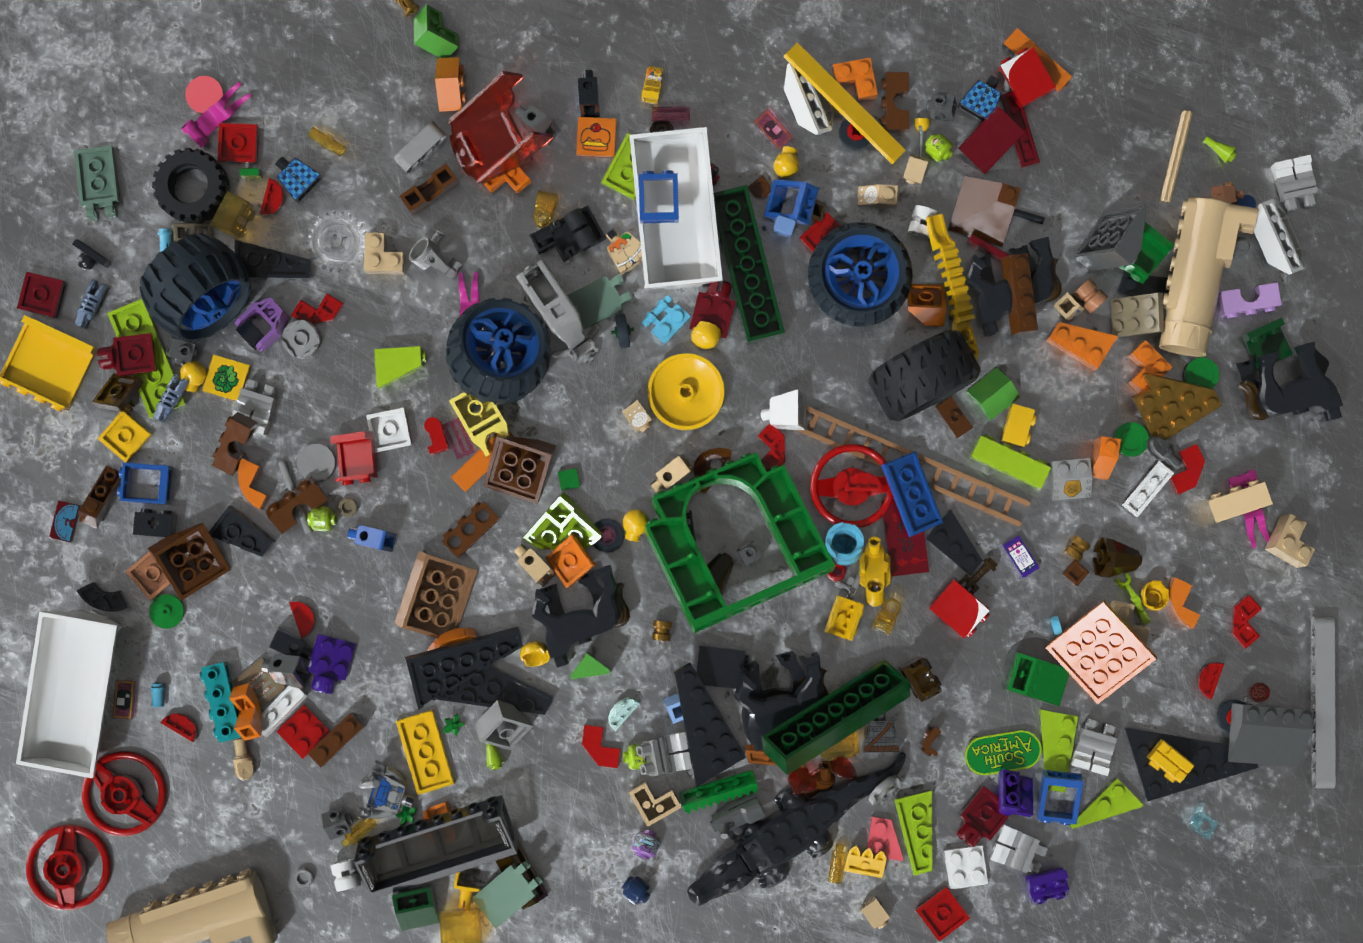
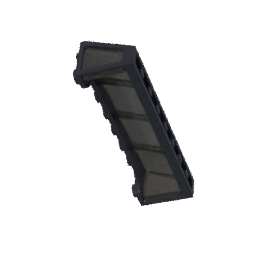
M500 795L490 797L479 803H471L463 808H455L444 814H436L432 818L421 819L407 826L402 825L391 831H383L372 837H364L358 841L354 864L371 898L375 899L517 854L518 841L504 798Z

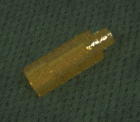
M371 818L361 820L352 828V833L344 835L345 839L341 842L345 848L350 844L354 846L377 826L375 820Z
M836 844V849L832 850L828 882L842 884L846 852H843L844 845Z

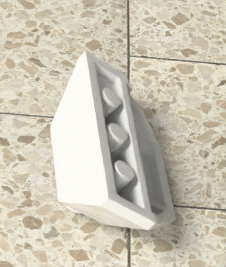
M790 63L787 64L784 91L798 125L815 135L831 131L835 115L833 105Z
M1274 199L1258 204L1259 210L1254 233L1268 264L1289 275L1304 269L1303 249L1287 213L1276 204Z

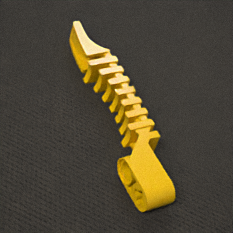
M943 214L929 216L926 218L932 250L940 249L941 253L933 256L934 261L943 259V262L938 264V269L945 268V272L941 273V276L948 279V281L944 282L945 287H950V290L946 292L947 297L952 295V300L948 301V304L955 307V309L949 311L950 316L953 315L954 318L952 330L960 331L963 334L977 360L979 350L971 326V320L975 319V316L971 314L973 306L969 302L971 298L967 294L968 286H965L966 278L962 274L964 270L960 266L959 250L955 246V241L951 239L947 232Z

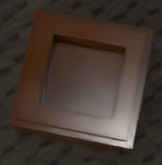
M1074 559L1062 575L1077 587L1090 572Z

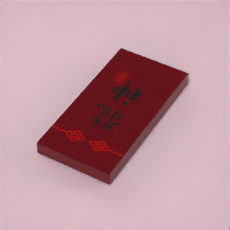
M893 499L888 511L883 515L887 552L890 556V576L929 572L924 531L912 537L908 536Z

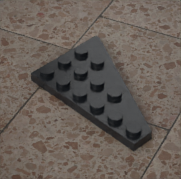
M1124 728L1146 801L1155 800L1258 768V765L1253 763L1228 762L1229 745ZM1161 739L1194 764V767L1181 783L1176 781L1172 783L1164 777L1165 772L1159 769L1157 771L1149 764L1150 760L1147 758V755Z

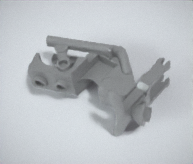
M544 259L535 265H529L516 278L546 322L545 327L550 328L568 346V348L553 351L552 357L558 358L572 355L577 364L591 362L594 359L595 352L599 351L592 340L599 332L600 324H594L589 333L585 335L580 314L577 311L578 306L573 305Z

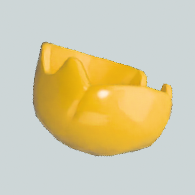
M701 321L693 328L691 340L699 348L711 349L718 344L722 333L716 325Z
M1152 580L1143 586L1140 592L1141 602L1151 611L1161 610L1166 607L1169 601V589L1162 584V581Z
M539 641L526 643L520 651L521 661H524L527 667L541 666L550 660L548 647Z

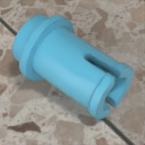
M168 228L159 229L160 251H163L172 243L171 235H173V232Z
M152 683V687H150V690H152L151 707L164 706L165 687L163 683Z

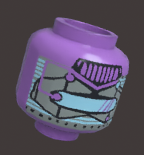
M645 830V832L636 834L632 849L635 852L634 855L646 860L656 856L660 840L655 837V832Z

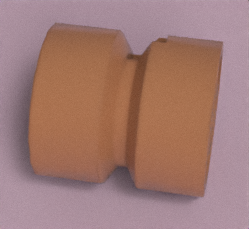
M1091 278L1087 279L1072 294L1077 301L1084 302L1083 307L1090 314L1108 298L1101 289H1096L1097 285Z

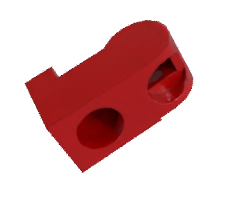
M435 417L426 419L424 428L429 433L432 445L428 446L430 455L450 450L441 421Z

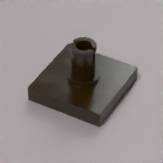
M113 373L92 403L95 407L129 412L133 410L132 407H135V403L131 399L143 382L137 377L117 376V374Z

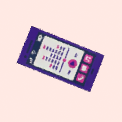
M1019 535L1002 545L1022 578L1039 569L1038 564Z

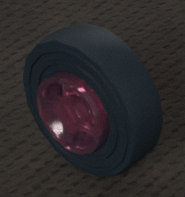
M609 518L597 521L594 525L598 528L602 537L593 546L605 553L614 552L619 549L624 540V531L621 525Z

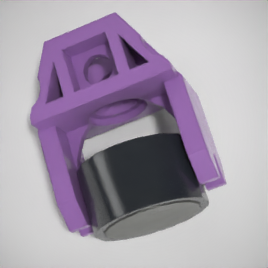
M271 297L252 303V306L239 316L234 323L237 326L236 331L254 350L258 349L260 352L269 348L281 337L289 319V316ZM257 316H262L271 326V331L265 336L251 322Z

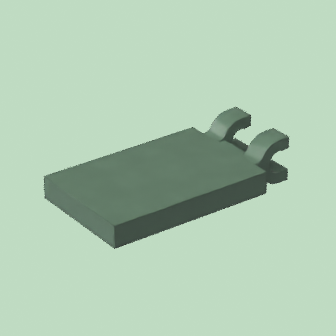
M113 146L74 150L79 202L81 207H86V217L90 221L98 220L96 208L105 207V214L109 218L117 217L114 203L120 201Z
M621 274L611 280L604 276L568 294L573 305L578 306L577 311L580 314L583 330L623 311L621 305L633 300L629 291L619 296L615 288L624 283Z
M528 859L518 867L514 863L472 898L495 929L538 894L535 888L545 881L541 875H538L529 883L522 874L532 866Z

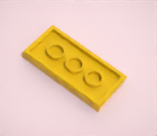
M434 710L397 720L396 724L417 795L455 784Z

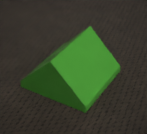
M997 367L967 390V393L990 421L1020 398L1012 381Z
M588 652L571 674V679L611 673V668Z

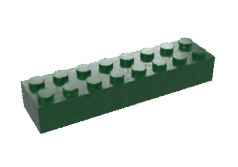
M743 185L713 193L717 229L747 345L783 336L785 330L748 187Z
M884 659L761 736L763 752L788 775L909 698L910 681Z

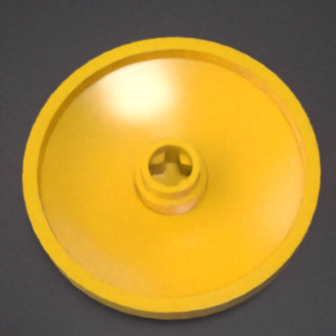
M677 354L662 361L653 371L648 383V400L653 413L665 425L677 430H694L707 425L720 411L724 400V384L717 368L707 359L695 354Z

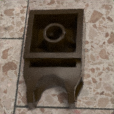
M917 656L898 667L902 675L910 681V689L917 701H926L942 692L940 687L942 684L939 678L932 674L930 670L932 666L927 658Z

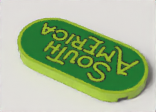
M1016 730L974 738L965 749L964 759L966 765L974 773L992 775L998 774L1002 769L1016 771L1034 766L1041 757L1042 747L1039 739L1033 733L1026 730Z

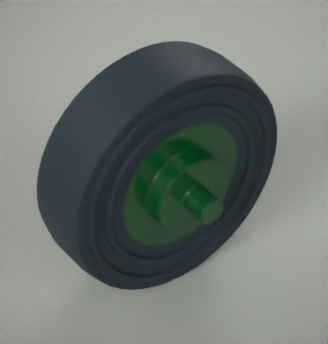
M625 314L615 315V330L611 331V334H615L616 338L619 339L621 348L630 347L629 336H631V331H634V327L630 328V325L627 324Z

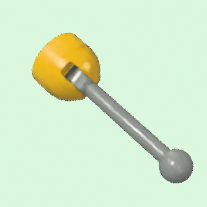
M915 118V128L920 132L919 156L923 157L924 132L930 126V119Z

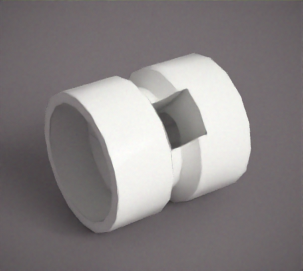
M916 205L912 214L914 220L910 221L908 233L930 239L926 218L938 215L939 212L929 207Z
M355 858L330 864L332 875L336 876L334 880L336 891H343L361 885L359 874L355 873L357 870L354 864ZM349 870L348 875L341 876V872Z

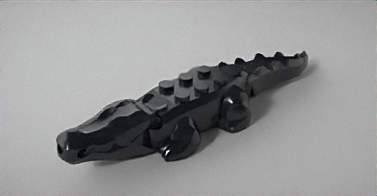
M900 752L894 762L883 769L840 781L830 789L823 791L817 798L808 799L804 792L797 787H788L775 796L776 804L779 808L777 812L763 821L760 819L752 824L745 823L729 831L728 836H730L731 840H734L735 844L719 854L700 879L688 887L687 894L689 899L695 905L700 906L711 899L743 889L755 877L759 879L758 882L761 884V888L774 887L787 878L790 870L789 861L805 850L814 859L826 854L833 846V837L828 831L830 826L837 822L857 802L870 795L880 783L893 775H898L904 765L906 754Z

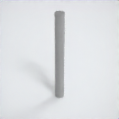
M286 461L279 462L278 464L288 490L293 491L296 487ZM303 505L295 506L305 534L313 532L311 526L308 525Z

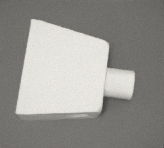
M794 390L772 397L770 399V408L761 410L762 420H770V425L777 429L806 430V395L799 390Z

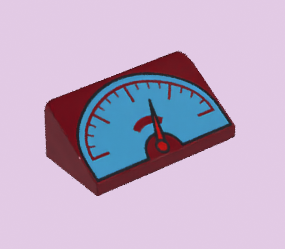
M58 500L49 538L66 542L72 541L80 505Z

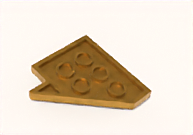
M1146 372L1142 373L1148 387L1132 396L1150 436H1158L1164 441L1222 406L1216 391L1210 387Z

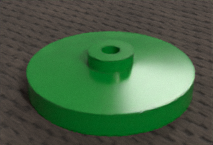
M1196 358L1187 364L1184 371V379L1188 383L1214 388L1219 380V369L1208 358Z
M1128 422L1121 425L1114 434V438L1121 439L1119 453L1122 455L1135 457L1146 450L1149 436L1142 425Z
M163 594L156 597L149 608L151 621L163 629L177 626L182 621L185 612L181 600L171 594Z

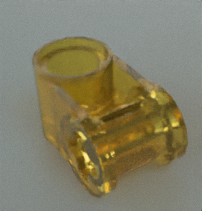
M538 191L533 214L534 222L538 228L542 229L552 222L558 194ZM542 215H545L546 219H543V221L540 222L539 218H542Z
M887 598L877 613L871 628H877L889 636L901 609L899 601L895 598ZM891 601L897 605L896 610L893 612L887 611L886 608L887 604Z

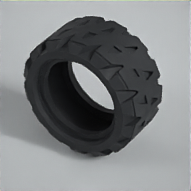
M947 330L910 347L877 367L872 372L868 383L889 420L901 421L941 402L977 380L981 367L963 334L960 331Z

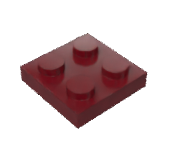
M26 272L17 309L56 318L65 281Z

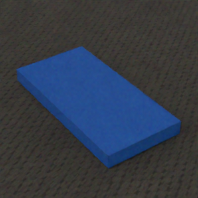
M916 451L881 465L909 537L944 523Z

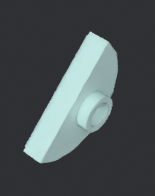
M626 697L613 706L608 720L609 725L614 731L639 706L641 702L638 699Z

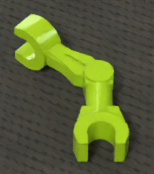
M1127 573L1125 574L1127 582L1123 583L1117 578V586L1127 590L1131 597V602L1135 605L1137 618L1145 626L1151 623L1141 604L1140 597L1132 589L1131 576Z

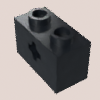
M141 508V512H135L133 535L153 537L173 535L176 533L177 515H172V511L160 510V514L153 513V509ZM152 521H159V525H152Z

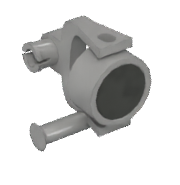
M437 229L431 239L423 237L418 240L410 251V261L423 270L432 266L454 279L462 264L452 258L447 265L438 257L440 248L437 243L445 234Z

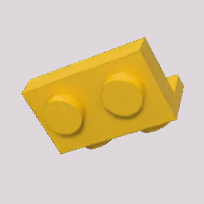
M836 595L824 632L852 641L857 633L859 620L863 615L864 604Z

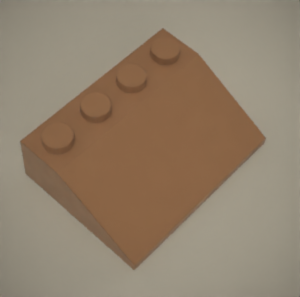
M418 551L394 624L434 638H438L447 631L459 628L478 570Z

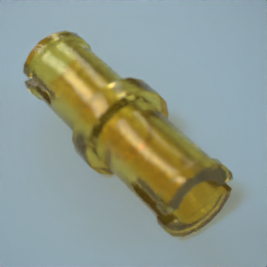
M312 127L308 133L309 138L321 144L322 148H327L339 157L346 150L345 145L333 139V136L330 134L326 135L316 127Z

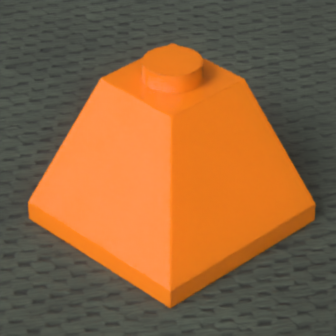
M911 285L907 297V309L925 326L936 327L944 326L946 298L944 285Z

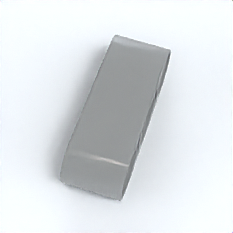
M431 122L396 154L394 160L406 173H409L437 148L447 135L435 122Z

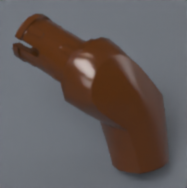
M829 761L819 763L820 772L813 774L800 788L810 799L819 792L828 790L834 785L836 777L831 772V763Z

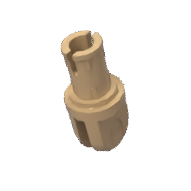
M242 738L234 739L236 757L233 759L235 774L240 780H249L254 774L252 756L247 754L246 742Z

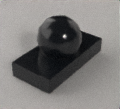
M75 239L72 243L73 246L83 252L77 259V264L82 270L88 271L93 269L96 261L106 268H109L111 265L110 260L82 241Z

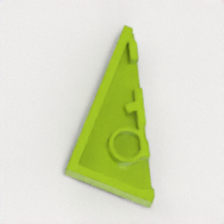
M1115 778L1078 815L1077 824L1069 826L1072 829L1141 808L1143 804L1118 778Z

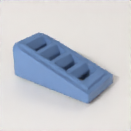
M779 215L773 231L790 238L796 222Z

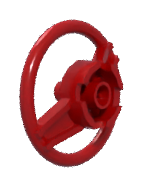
M845 444L835 447L821 457L812 472L810 491L814 505L826 520L835 525L844 522L856 525L858 528L869 526L878 521L888 511L893 501V495L886 477L875 476L881 482L883 492L844 491L848 479L856 473L865 471L851 467L843 469L836 477L819 480V476L823 467L830 459L845 452L864 453L876 460L880 466L887 463V461L877 451L864 445ZM887 493L882 506L873 515L858 521L843 520L834 516L825 508L819 497L837 498L843 505L856 506L866 501L869 496Z
M129 751L114 752L99 759L96 764L97 768L94 778L85 777L82 785V803L88 818L100 830L115 836H132L147 830L161 815L166 801V785L158 767L147 757ZM118 759H131L145 765L154 775L158 785V802L155 810L142 798L143 791L134 778L124 774L117 776L105 765ZM92 780H94L101 792V805L106 811L111 814H127L142 822V824L132 828L121 829L109 826L100 820L90 803L89 792ZM118 790L124 792V799L118 798Z
M61 825L44 832L32 845L26 860V876L33 893L46 905L60 910L80 909L95 901L104 891L110 876V857L104 843L90 830L76 825ZM76 833L85 836L94 843L100 852L103 863L102 877L98 886L89 896L79 901H76L77 884L83 880L86 866L83 855L77 852ZM57 834L59 835L54 853L45 861L43 873L44 878L53 885L58 901L50 898L40 889L34 875V860L39 848L45 841ZM64 865L68 867L66 874H64V871H61V867Z

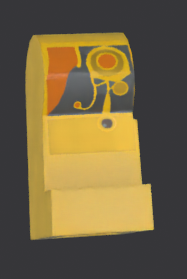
M648 66L641 95L642 102L659 103L664 68Z

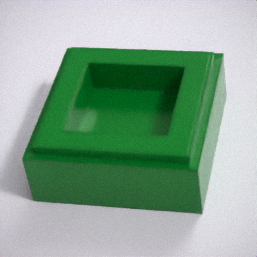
M241 168L240 177L243 179H262V171L258 168Z
M577 468L558 471L561 491L580 487Z

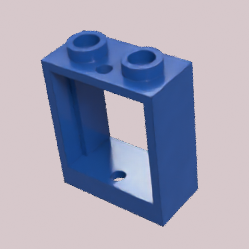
M664 170L662 174H654V171H643V174H639L640 224L679 223L678 173H674L672 170ZM673 180L674 212L645 213L644 181Z
M774 180L764 216L776 221L780 215L795 220V224L809 225L819 188L807 182ZM787 188L799 189L793 214L781 213Z
M123 463L119 469V478H121V486H118L117 496L120 497L119 501L170 505L173 467ZM132 469L160 471L158 499L129 497Z
M1042 770L1036 808L1037 819L1044 823L1077 824L1084 783L1082 775ZM1048 785L1075 788L1071 813L1044 810Z

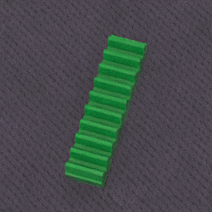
M753 770L679 792L684 812L690 814L692 809L697 812L698 807L705 809L706 805L712 807L714 802L719 805L721 800L726 803L728 798L735 800V796L742 798L743 793L747 796L750 795V791L757 793L758 785Z

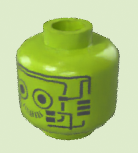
M319 506L308 512V525L314 531H330L333 525L337 524V514L333 512L331 507Z

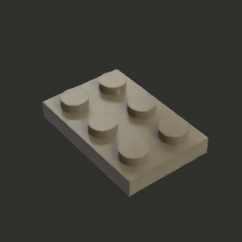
M1163 293L1111 299L1112 335L1119 338L1164 332Z

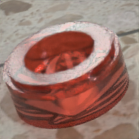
M1254 683L1249 689V695L1257 702H1264L1270 696V689L1264 683Z

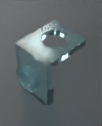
M1198 811L1197 814L1195 813L1191 817L1188 828L1209 840L1218 823ZM1203 821H1207L1210 824L1208 832L1200 830Z

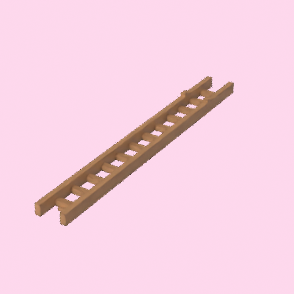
M806 406V412L814 415L807 426L809 429L795 430L835 448L841 446V444L830 440L836 425H839L849 430L843 445L850 443L855 432L867 438L864 446L869 447L871 440L885 445L881 453L884 458L889 447L901 452V456L913 452L809 406ZM819 417L832 422L826 437L813 432ZM846 452L881 467L876 460L864 453ZM917 453L922 467L925 462L937 468L932 482H928L930 489L1021 527L1022 522L1006 515L1012 501L1029 507L1030 501ZM942 470L955 475L949 491L936 485ZM959 478L972 483L966 498L953 493ZM977 485L990 490L984 506L971 500ZM995 493L1008 498L1002 513L989 508Z

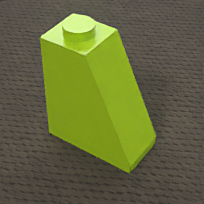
M421 346L374 349L377 388L384 389L423 368V362H426V351H423Z

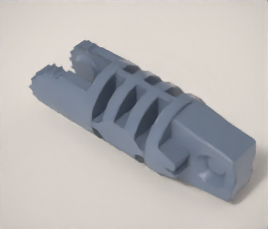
M94 279L91 280L76 313L75 325L86 328L89 321H92L95 312L100 305L99 303L108 287L102 283L95 296H93L98 281Z
M178 374L173 375L166 387L167 390L164 391L160 398L161 401L157 404L153 417L160 422H165L168 416L171 415L174 407H176L180 400L179 398L183 395L189 384V381L186 379L180 380L181 376Z

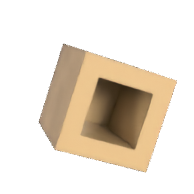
M910 153L903 174L906 182L914 185L917 182L922 183L928 158Z
M1068 292L1053 305L1070 322L1085 309Z
M873 897L860 907L861 912L874 929L877 927L881 929L889 923L887 920L890 917L876 897Z

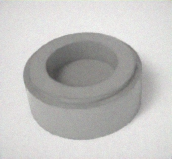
M301 868L296 871L293 880L299 888H307L313 883L314 875L311 870Z

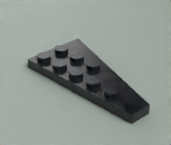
M518 626L405 657L418 710L423 708L429 701L438 699L439 695L447 690H453L471 679L480 670L489 668L493 662L500 658H505L523 647Z
M689 662L673 673L684 721L695 785L698 787L743 760L746 756L692 664Z
M490 666L487 669L480 670L476 673L477 675L453 690H447L439 695V698L436 700L491 707L499 700L514 705L522 712L545 715L554 697Z

